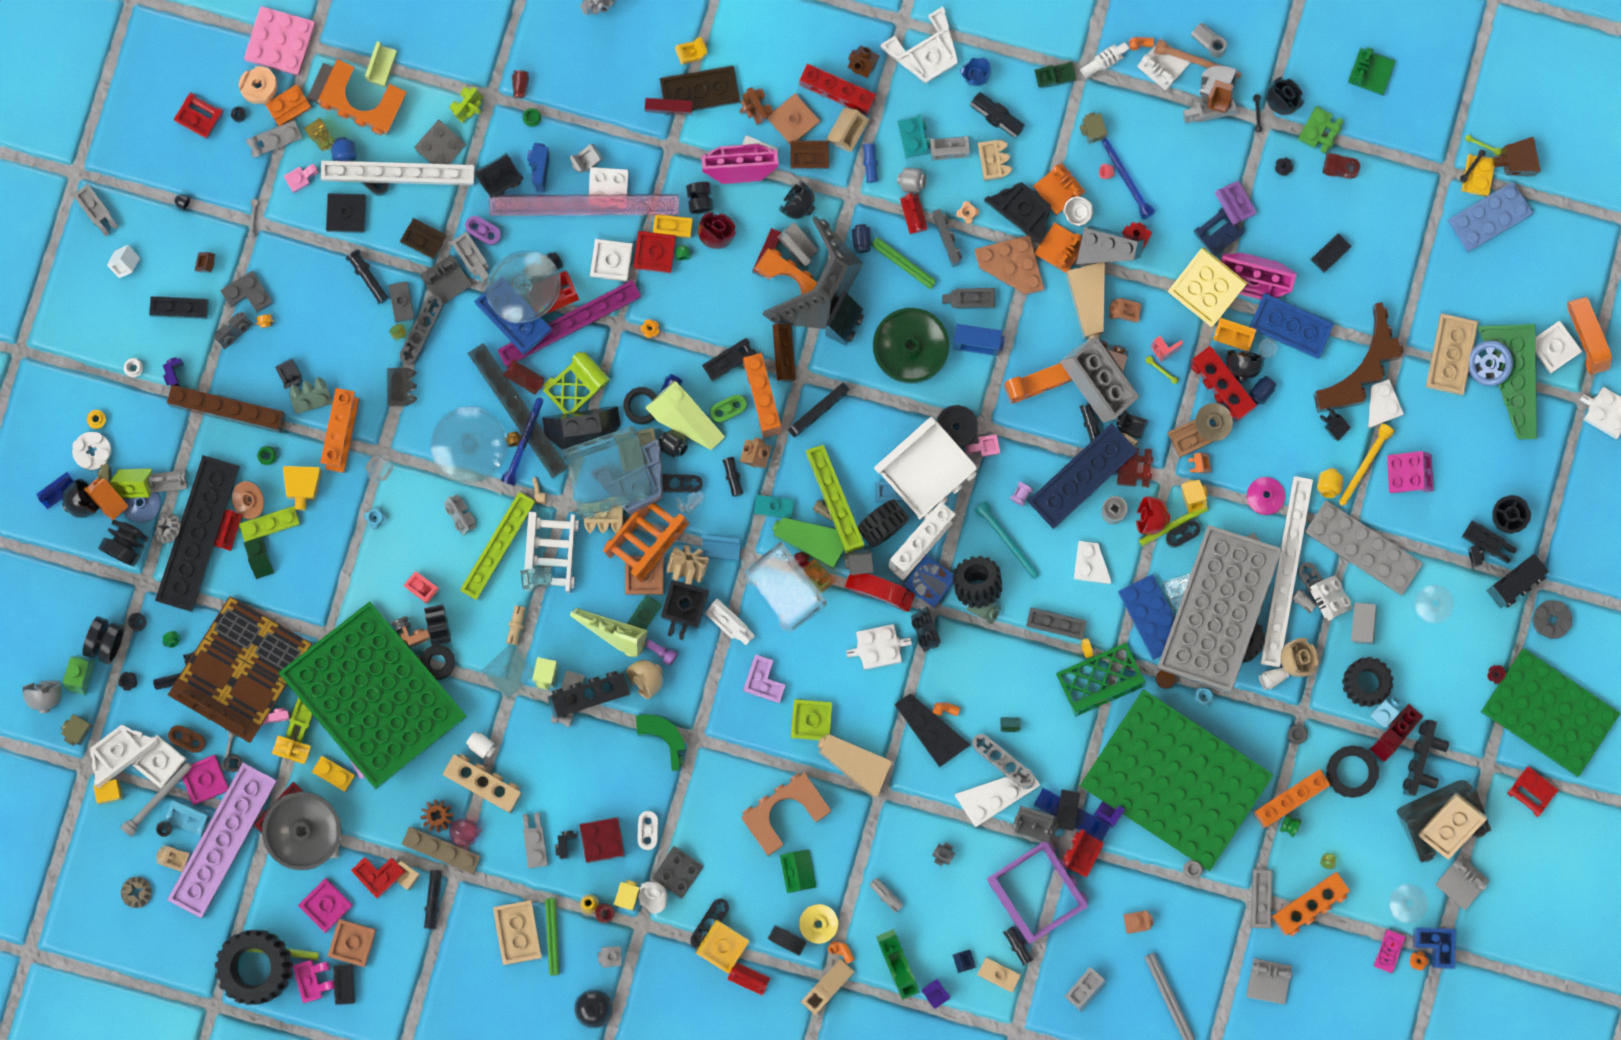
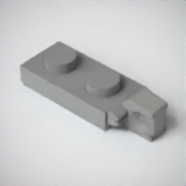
M1233 98L1226 113L1208 109V105L1202 104V101L1197 102L1191 109L1183 110L1185 123L1203 122L1237 114V107Z
M465 232L451 241V244L474 277L479 275L484 283L489 281L491 278L486 272L489 268L488 263L469 234Z

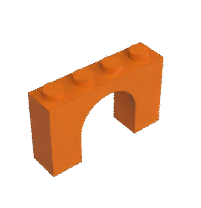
M337 59L317 103L327 111L332 109L338 112L337 115L344 119L349 117L355 120L354 123L360 127L367 126L372 128V132L377 135H386L406 91L389 84L380 104L376 108L369 111L357 110L349 104L345 95L346 85L355 67Z
M762 353L744 357V369L753 394L762 437L764 439L780 435L781 424Z

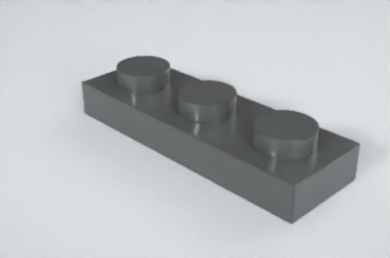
M940 209L935 210L932 216L953 268L960 265L962 255L959 248L955 249L953 243L955 237L952 230L949 231L946 224H949L946 214H942Z
M1030 608L1026 627L1083 640L1087 621Z

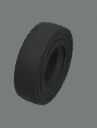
M443 645L430 646L421 655L420 661L436 680L448 677L454 670V655L450 649ZM441 655L444 657L445 665L442 669L436 670L431 667L430 660L433 656Z

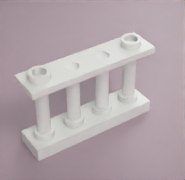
M529 512L523 582L524 590L532 591V586H536V584L566 586V593H570L571 588L574 589L575 577H572L575 531L578 532L579 520H576L575 515H571V521L541 520V518H538L537 512ZM540 527L570 529L569 540L539 539L536 536V532ZM539 546L568 548V559L538 558L535 555V548H539ZM537 565L567 567L566 578L537 577L533 572L534 567H537Z

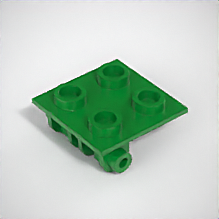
M1367 47L1366 50L1360 48L1347 83L1383 95L1396 61L1373 53L1374 50Z

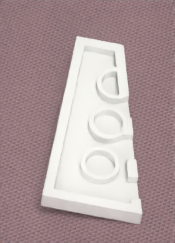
M1020 772L1017 774V775H1019V776L1022 778V783H1023V784H1024L1025 782H1027V783L1030 782V781H1029V777H1030V776H1027V777L1025 778L1024 776L1021 775ZM1034 776V785L1029 789H1022L1008 777L954 794L974 827H977L1039 787L1040 784Z

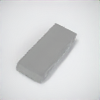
M1252 869L1251 928L1271 929L1272 870Z

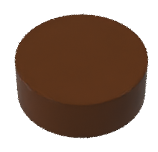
M1160 670L1155 678L1156 684L1160 688L1168 689L1175 683V675Z

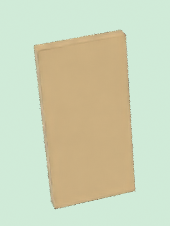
M1440 314L1425 388L1461 396L1464 395L1469 371V357L1473 350L1478 321Z

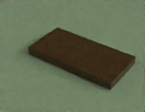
M734 65L659 78L663 99L693 101L692 111L740 103Z

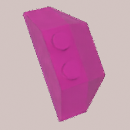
M760 144L720 146L708 154L702 155V172L722 184L761 181L778 167L777 150H771Z
M1245 253L1223 254L1221 258L1222 263L1247 282V285L1239 293L1240 295L1261 300L1264 293L1278 298L1292 292L1297 273L1280 262Z

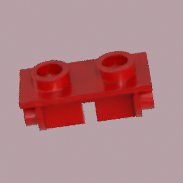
M908 193L905 195L906 197L900 198L909 234L928 230L918 194Z
M233 510L225 511L215 547L231 551L242 514L236 513Z
M736 962L727 980L763 996L770 978Z

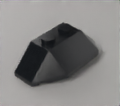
M618 406L542 417L545 437L566 453L605 448L621 425Z

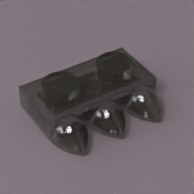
M406 367L387 368L388 407H403L417 400L414 395L407 393L417 387L415 383L407 380L417 374L415 370Z

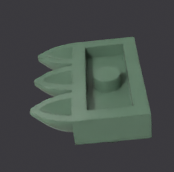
M320 377L316 378L315 387L308 381L303 382L302 391L294 384L290 387L289 394L295 414L332 404L327 384Z

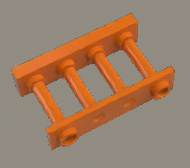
M335 389L320 462L326 464V470L345 473L360 401L359 398L354 397L355 391Z
M658 501L634 512L617 534L607 541L602 550L610 559L616 554L632 567L630 573L640 582L643 581L690 524L680 513L677 517L670 515L657 505ZM651 510L669 523L665 531L661 532L644 519ZM638 525H641L657 538L652 546L649 547L632 534ZM626 540H629L644 552V556L640 561L634 560L620 549Z

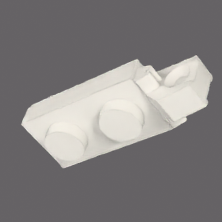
M718 599L705 612L732 639L736 638L747 645L755 637L747 625Z

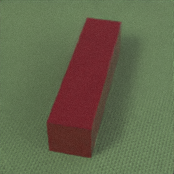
M645 98V112L692 116L693 101Z
M771 228L755 266L768 248L770 250L777 248L780 241L777 236L782 232ZM753 268L752 273L764 277Z

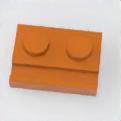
M297 84L265 104L278 126L290 122L312 109Z

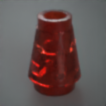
M514 70L513 75H511L514 98H525L530 80L529 72Z

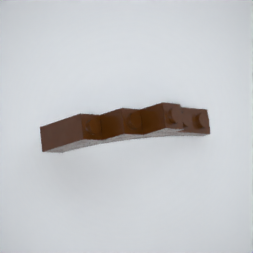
M1383 302L1375 303L1372 307L1374 317L1373 337L1364 360L1343 381L1331 387L1318 390L1313 394L1317 413L1325 412L1327 408L1336 410L1362 405L1365 402L1364 399L1367 398L1366 390L1362 388V385L1381 382L1383 376H1385V369L1380 363L1399 360L1402 356L1401 354L1404 353L1403 345L1401 342L1399 343L1398 338L1390 339L1392 337V329L1390 325H1387L1388 310L1387 307L1383 306Z

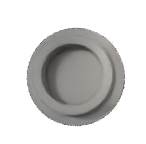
M1190 860L1185 863L1183 873L1188 879L1194 880L1202 875L1203 868L1197 862Z

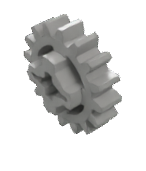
M584 0L580 6L584 15H590L591 13L592 15H597L610 10L609 8L618 0Z

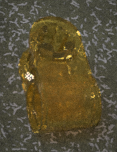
M320 117L304 128L320 150L326 151L333 147L335 140Z

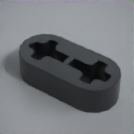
M1195 521L1185 522L1168 532L1165 539L1166 544L1171 548L1183 545L1199 534L1200 526ZM1187 525L1196 527L1194 530L1195 534L1191 532L1184 534V531L1188 529ZM1171 534H1173L1174 536H1177L1179 534L1182 535V537H1180L1177 540V544L1174 541L1170 542Z

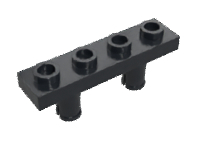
M1424 720L1419 727L1418 733L1420 736L1413 747L1414 757L1408 764L1409 774L1402 785L1404 795L1416 796L1419 784L1432 789H1436L1438 785V778L1423 773L1430 747L1446 752L1449 747V741L1434 737L1436 721Z

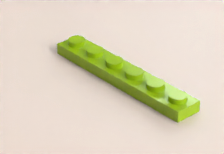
M824 445L806 450V457L845 552L849 553L864 548L865 544Z
M518 492L462 585L461 592L476 601L478 600L536 501Z

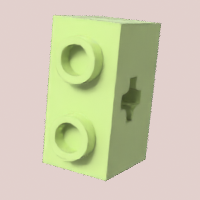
M537 657L532 678L537 688L548 690L549 687L554 688L559 667L556 661Z

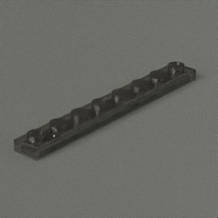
M484 343L467 353L551 478L554 479L568 469L567 465Z

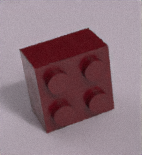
M618 817L579 824L587 864L625 857Z

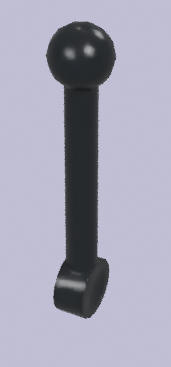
M1255 94L1253 96V101L1255 102L1257 122L1255 131L1257 133H1260L1263 130V128L1260 125L1259 101L1261 97L1260 95Z
M1479 150V155L1474 160L1472 165L1469 167L1465 175H1462L1460 177V182H1467L1468 175L1471 173V171L1476 166L1481 157L1486 155L1485 150Z

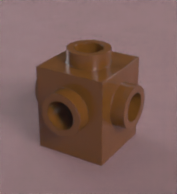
M860 45L856 51L852 50L848 57L850 63L847 68L858 75L868 78L874 71L880 55L872 52L868 47Z

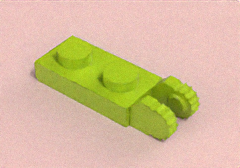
M299 698L289 721L290 725L286 738L291 739L295 725L301 726V730L298 734L297 742L302 743L313 715Z

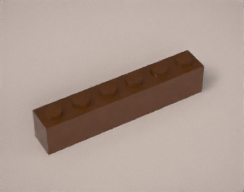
M175 385L171 386L167 404L172 408L280 434L286 417L283 411Z

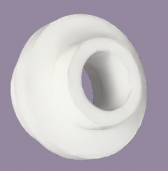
M131 358L125 362L124 372L129 377L134 378L141 375L143 364L140 360ZM136 365V371H131V366Z

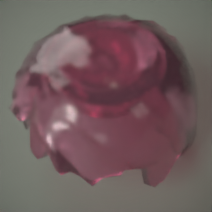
M459 818L449 827L450 840L458 846L474 844L476 838L482 832L477 823L469 818Z

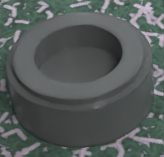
M1294 725L1288 730L1287 736L1291 743L1298 745L1305 742L1308 733L1302 725Z

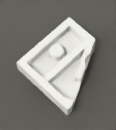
M1389 379L1370 387L1368 428L1404 415Z

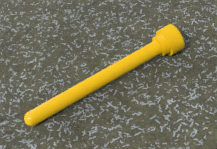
M1383 423L1380 425L1377 434L1378 438L1340 498V505H1346L1384 441L1391 438L1395 430Z

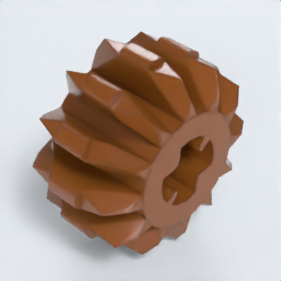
M434 800V806L432 807L427 802L426 805L429 807V810L425 808L421 810L427 813L420 816L421 820L427 819L423 826L426 827L431 824L429 827L430 832L434 830L435 826L437 833L441 831L440 826L447 830L448 828L445 823H453L447 819L454 816L453 813H447L451 806L444 808L445 801H441L438 806V801ZM440 811L441 819L433 821L435 819L432 816L433 813L437 814Z

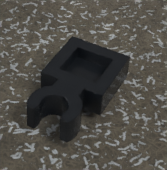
M1327 408L1326 410L1329 412L1328 417L1320 415V419L1328 423L1324 428L1334 440L1339 441L1351 427L1341 415Z

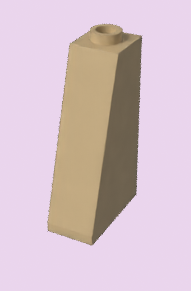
M1104 262L1069 270L1066 273L1084 340L1090 339L1093 336H1097L1099 339L1104 332Z
M825 734L824 737H821L817 746L820 748L818 753L870 796L878 797L892 761L830 734Z

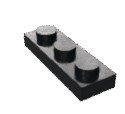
M150 296L149 315L151 317L207 319L209 300Z

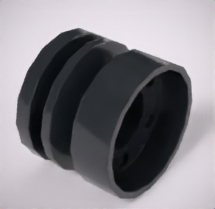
M112 520L111 525L118 528V530L115 531L108 528L107 531L114 537L113 539L103 537L98 549L134 567L140 555L133 549L134 547L144 549L145 546L139 543L138 540L147 542L149 537L131 524Z

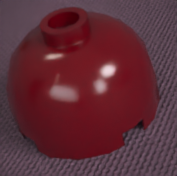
M714 212L705 213L699 222L697 230L700 241L712 249L727 247L736 235L735 223L722 213L719 215H714Z

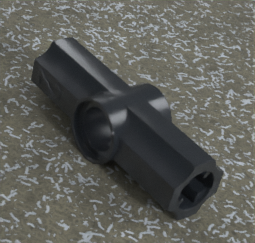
M981 92L970 103V106L982 114L988 123L996 128H1001L1014 139L1019 136L1025 127L1022 122L1009 114L1010 112L1003 105L994 103Z

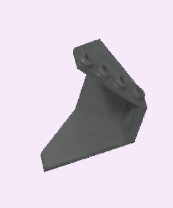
M814 215L813 221L831 258L814 290L763 312L762 315L775 324L826 329V323L843 291L848 293L863 264L823 218L820 220Z

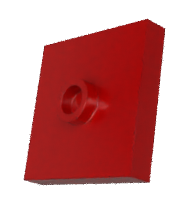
M638 231L633 269L671 274L676 235Z

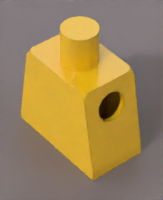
M283 466L286 497L295 500L294 510L305 511L306 501L316 499L322 470L320 467Z

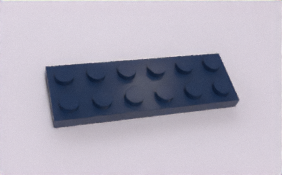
M1111 423L1027 502L1054 530L1133 457L1138 450Z

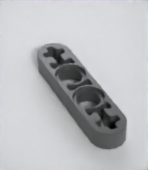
M433 295L426 299L400 352V358L406 364L416 363L442 312L444 304L438 296ZM435 300H437L439 306L438 308H433L432 313L435 314L433 317L431 314L427 313L426 310L431 311L432 306L430 305V302H435ZM425 316L431 318V324L427 327L421 324V319ZM417 333L423 336L419 344L413 342V336ZM409 344H412L414 347H417L418 350L416 351L415 349H413L412 355L414 357L413 359L409 358L407 361L405 353H410L412 348L409 347Z

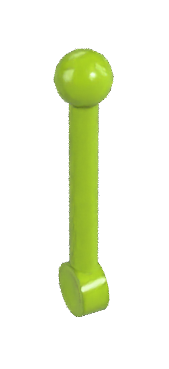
M1471 135L1465 136L1466 142H1473L1493 151L1496 156L1501 155L1500 148L1495 149L1473 139Z
M1151 356L1146 358L1145 362L1153 365L1167 376L1172 384L1178 383V378L1171 376L1157 365Z

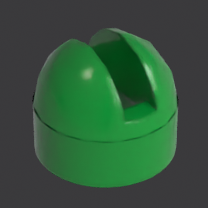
M681 245L677 248L676 259L678 261L691 258V252L687 246Z

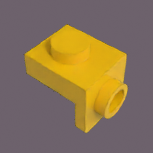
M698 37L693 42L679 44L675 47L681 65L701 61L707 55V46L703 42L702 37Z

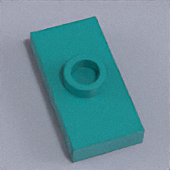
M756 495L754 514L792 519L794 500Z

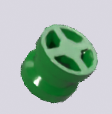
M1287 814L1279 831L1282 833L1287 832L1294 838L1302 820L1294 819L1290 814Z

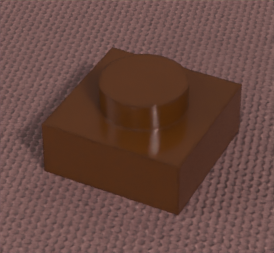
M198 252L194 271L200 273L212 272L215 254L211 252Z

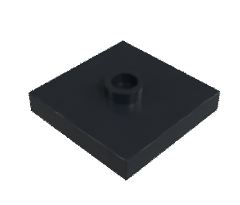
M328 193L326 232L365 233L366 195Z

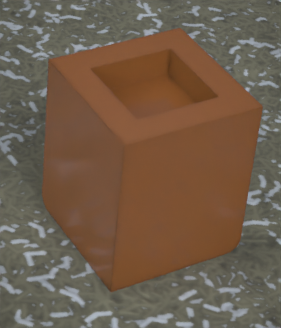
M1216 80L1208 96V109L1226 113L1233 98L1234 85Z

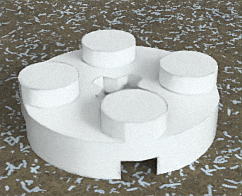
M87 432L74 441L72 454L79 466L96 471L101 469L100 465L109 462L112 448L107 438L100 433ZM91 446L97 448L94 456L87 454Z

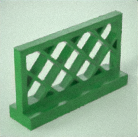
M1127 643L1056 673L1075 717L1141 689L1146 684ZM1123 649L1127 654L1125 662L1115 659L1116 653ZM1100 659L1111 660L1108 669L1097 666ZM1113 662L1123 665L1120 674L1110 671ZM1088 666L1093 668L1090 677L1079 674L1082 667ZM1125 667L1133 668L1136 675L1130 678L1123 676ZM1095 669L1106 673L1103 682L1092 678ZM1068 673L1075 675L1073 684L1065 683L1062 676ZM1108 674L1119 677L1117 684L1109 685L1105 683ZM1078 677L1088 680L1085 690L1075 686ZM1090 682L1101 685L1100 690L1096 693L1087 691ZM1073 689L1083 692L1082 698L1075 702L1071 698Z

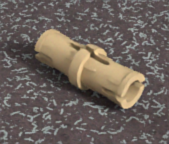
M514 605L512 620L508 624L510 628L506 641L507 644L518 646L520 631L524 627L522 623L526 610L525 607Z

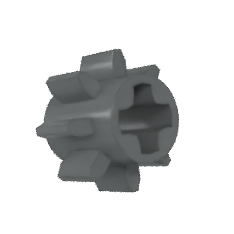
M945 842L944 846L939 843L932 854L936 858L934 862L941 867L944 863L949 865L956 854L951 851L953 846Z

